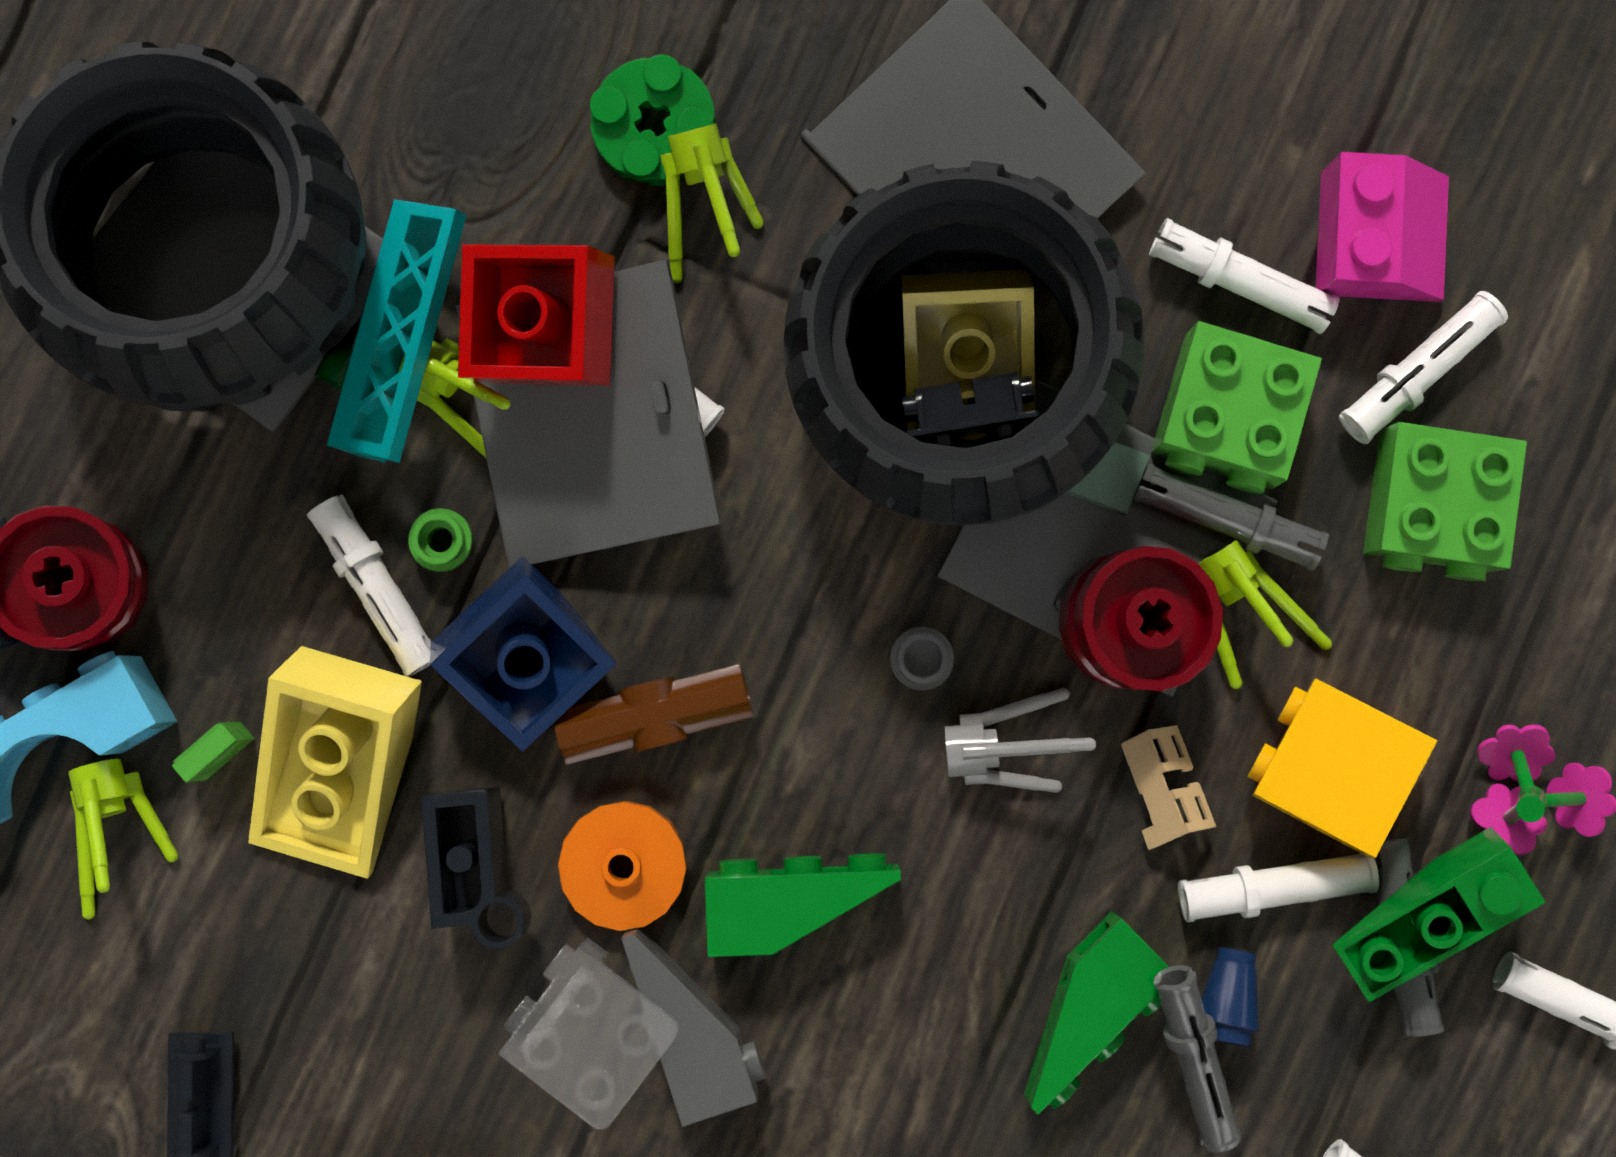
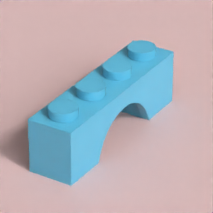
M114 651L103 653L90 659L78 668L81 675L80 678L60 688L58 683L43 687L22 700V704L25 707L24 710L7 720L2 715L0 716V824L13 817L11 791L13 780L20 764L29 752L43 741L61 735L83 743L99 756L121 754L178 722L141 656H116Z

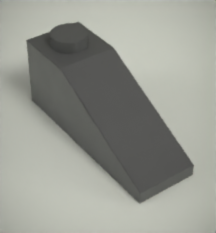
M641 927L628 929L621 937L682 1127L756 1103L759 1093L757 1082L766 1079L764 1064L756 1042L752 1041L745 1044L739 1026Z

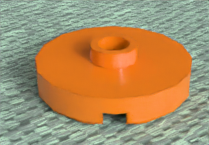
M622 801L601 805L578 819L563 841L558 867L562 890L576 912L596 926L623 931L645 927L666 914L682 891L687 871V860L683 842L668 818L651 806ZM616 855L629 857L634 866L632 875L626 878L616 876L611 870L613 857Z

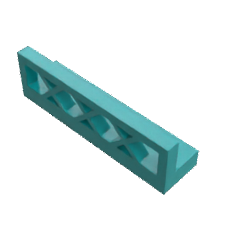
M394 199L327 442L328 446L365 459L383 463L386 460L400 463L467 217L461 211L453 208ZM404 354H405V359H404V362H403L402 370H401L400 372H398V371H399V367H400V363H401V361H402V359H403V357H404Z

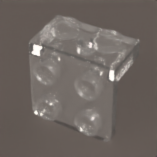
M587 938L576 951L565 944L542 974L552 983L537 1002L526 996L503 1026L512 1036L498 1054L590 1126L601 1130L611 1125L678 1034L679 1026L675 1018L604 965L601 961L608 952L590 938Z

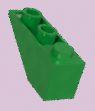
M1489 827L1432 860L1332 945L1368 1002H1371L1546 902L1511 846L1492 827Z
M881 853L848 855V866L822 867V857L820 856L783 858L784 869L758 870L757 859L719 861V871L708 872L705 877L708 957L775 954L900 881L901 869L898 864H886V854Z
M1113 911L1066 957L1024 1092L1029 1105L1038 1115L1048 1105L1055 1109L1065 1103L1080 1085L1081 1081L1077 1076L1094 1059L1098 1062H1103L1119 1049L1126 1039V1034L1122 1030L1140 1012L1144 1016H1149L1161 1006L1159 994L1154 987L1153 980L1158 972L1169 966Z

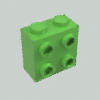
M1198 321L1184 337L1151 454L1167 458L1165 465L1168 468L1184 474L1202 475L1203 471L1207 470L1227 476L1226 484L1243 492L1263 494L1265 488L1274 489L1288 480L1322 358Z
M1397 422L1380 430L1363 554L1383 557L1382 567L1393 570L1422 572L1423 563L1447 566L1446 577L1467 581H1486L1487 572L1510 569L1527 441Z

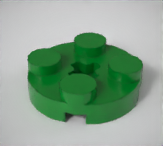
M658 54L651 58L635 59L619 66L604 79L600 88L593 93L590 100L591 133L601 158L617 175L629 181V178L637 182H649L650 186H666V176L660 155L671 153L667 137L715 124L716 120L712 98L702 80L692 70L680 65L675 58L664 54ZM652 108L656 112L664 110L670 115L663 121L666 131L662 135L655 136L654 132L650 129L644 130L641 133L638 131L636 125L643 120L641 114L643 111ZM684 173L680 174V181L685 179Z

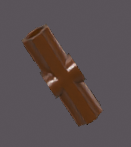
M741 664L679 680H675L674 676L620 689L617 696L572 705L555 721L554 728L559 749L567 765L633 748V752H638L688 739L689 733L708 728L723 727L742 722L744 719L754 716Z

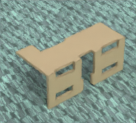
M1177 725L1149 729L1121 743L1139 794H1142L1153 823V826L1142 830L1148 850L1187 833L1216 827L1201 785L1198 782L1187 784L1188 787L1169 791L1165 781L1164 772L1175 770L1187 772L1193 770L1191 759ZM1171 736H1174L1179 752L1181 754V758H1179L1177 750L1175 748ZM1153 739H1157L1165 762L1161 763ZM1195 797L1198 798L1199 804L1205 817L1204 820L1201 816ZM1175 799H1180L1189 823H1184Z

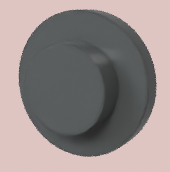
M928 627L912 628L901 634L894 642L890 653V665L895 677L903 685L914 690H930L941 685L950 675L954 663L953 650L947 638L937 630Z

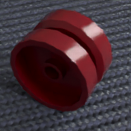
M48 505L17 514L0 528V627L9 636L37 648L55 651L88 652L114 643L135 624L147 599L148 572L139 548L120 528L76 507ZM68 571H73V580L63 582L61 588L63 575Z
M1142 546L1095 558L1072 577L1060 603L1059 631L1067 655L1085 676L1108 688L1164 691L1188 683L1210 663L1221 640L1223 608L1215 583L1196 561L1172 548Z

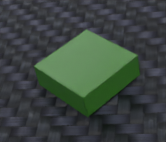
M242 722L217 723L173 761L172 767L186 783L207 780L255 738Z

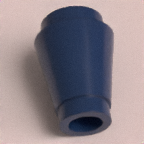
M1229 948L1217 949L1216 960L1213 962L1201 999L1205 1013L1212 1016L1218 1031L1216 1041L1250 1047L1252 1031L1259 1032L1257 970L1255 968L1256 954Z

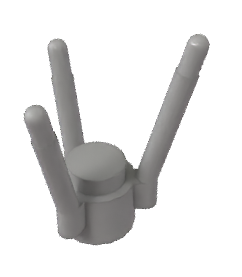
M1066 688L1038 694L982 713L959 715L960 725L944 726L948 776H964L965 785L987 783L1035 791L1060 792L1062 784L1058 780L989 770L987 768L999 767V757L1091 751L1095 749L1096 741L1093 738H1061L998 742L996 729H983L985 726L1064 701L1070 695Z

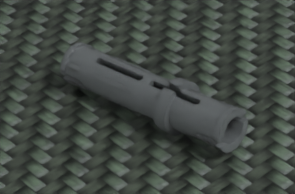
M1147 463L1142 479L1164 487V492L1161 493L1139 484L1132 501L1142 502L1217 531L1220 534L1245 542L1244 549L1258 554L1263 549L1302 565L1310 571H1314L1322 556L1298 547L1297 543L1302 541L1325 550L1329 533L1318 531L1276 515V508L1268 504L1262 503L1259 508L1242 500L1219 493L1155 467L1152 463Z
M1408 836L1386 838L1379 853L1374 858L1379 874V889L1376 892L1378 906L1414 876ZM1437 964L1394 988L1399 1010L1400 1030L1403 1036H1428L1445 1030L1440 1007H1438L1433 975L1439 971Z
M1171 966L1158 972L1153 980L1167 1022L1163 1029L1165 1042L1168 1049L1176 1053L1185 1083V1090L1189 1097L1199 1131L1201 1146L1203 1145L1205 1150L1213 1153L1226 1152L1240 1143L1242 1134L1236 1123L1226 1081L1223 1077L1214 1045L1218 1035L1216 1024L1212 1016L1205 1013L1195 971H1192V968L1189 966Z

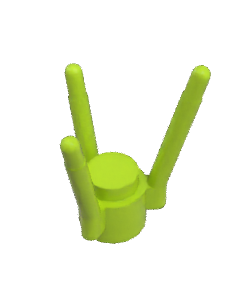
M717 123L668 136L671 153L660 155L666 176L668 255L672 279L675 284L680 283L683 278L680 174L684 173L687 185L705 182L721 235L723 236L727 252L731 257L740 255V247L718 177L724 176L725 173L751 225L755 229H760L764 224L755 201L733 159L728 138H720Z
M448 338L441 344L433 340L417 401L436 412L486 458L482 435L440 398V394L449 398L460 388L502 410H507L511 402L507 397L478 381L458 378L459 344ZM404 354V357H403V359H402V361H401V363H400V367H399V371H398V372H400V371L402 370L403 362H404V359H405V354Z
M1238 540L1231 542L1198 563L1215 583L1218 596L1226 607L1245 597L1282 646H1291L1293 638L1257 588L1259 586L1321 649L1329 650L1332 647L1331 640L1320 630L1318 625L1261 568L1252 552H1245ZM1222 621V634L1217 651L1231 688L1240 689L1242 687V680Z
M121 759L99 761L68 772L72 788L70 796L75 812L82 916L87 920L95 916L94 876L96 888L100 893H105L110 889L102 818L125 812L124 799H131L165 859L172 863L178 859V853L170 841L169 835L143 791L139 772L124 774Z

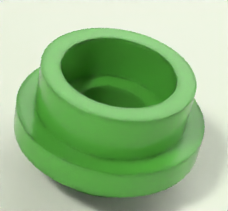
M432 509L420 515L413 523L408 538L409 549L414 559L424 568L436 572H447L458 568L467 560L473 547V533L468 522L458 513L449 509ZM447 529L453 538L452 545L447 551L439 553L432 546V538L437 531Z

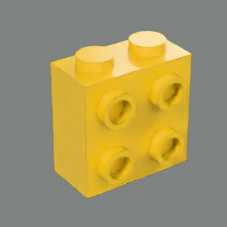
M1316 678L1311 683L1307 692L1295 686L1278 718V721L1288 726L1277 749L1266 743L1264 744L1247 776L1258 782L1252 796L1369 858H1376L1438 740Z

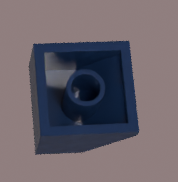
M523 556L431 642L430 665L522 752L616 665V660L569 601Z

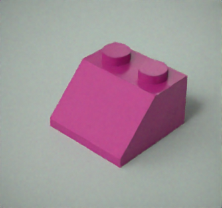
M1341 152L1321 172L1316 288L1327 294L1339 297L1424 302L1443 301L1449 176L1406 155Z

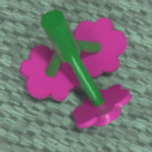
M1504 725L1497 730L1496 738L1484 740L1477 748L1478 758L1483 764L1488 766V773L1491 778L1503 780L1510 776L1512 780L1518 782L1519 787H1515L1511 791L1503 784H1494L1486 791V798L1478 799L1472 804L1470 808L1471 820L1477 827L1483 830L1492 827L1511 846L1517 856L1530 853L1536 846V836L1546 830L1547 821L1543 816L1546 807L1558 808L1555 817L1561 827H1575L1578 833L1586 837L1599 835L1605 828V817L1612 816L1616 812V799L1613 795L1609 794L1612 788L1611 776L1606 769L1600 766L1585 768L1580 763H1569L1563 769V777L1554 778L1549 782L1546 793L1541 788L1534 786L1533 781L1541 775V766L1551 764L1556 757L1554 749L1549 745V733L1540 725H1527L1521 729L1514 725Z

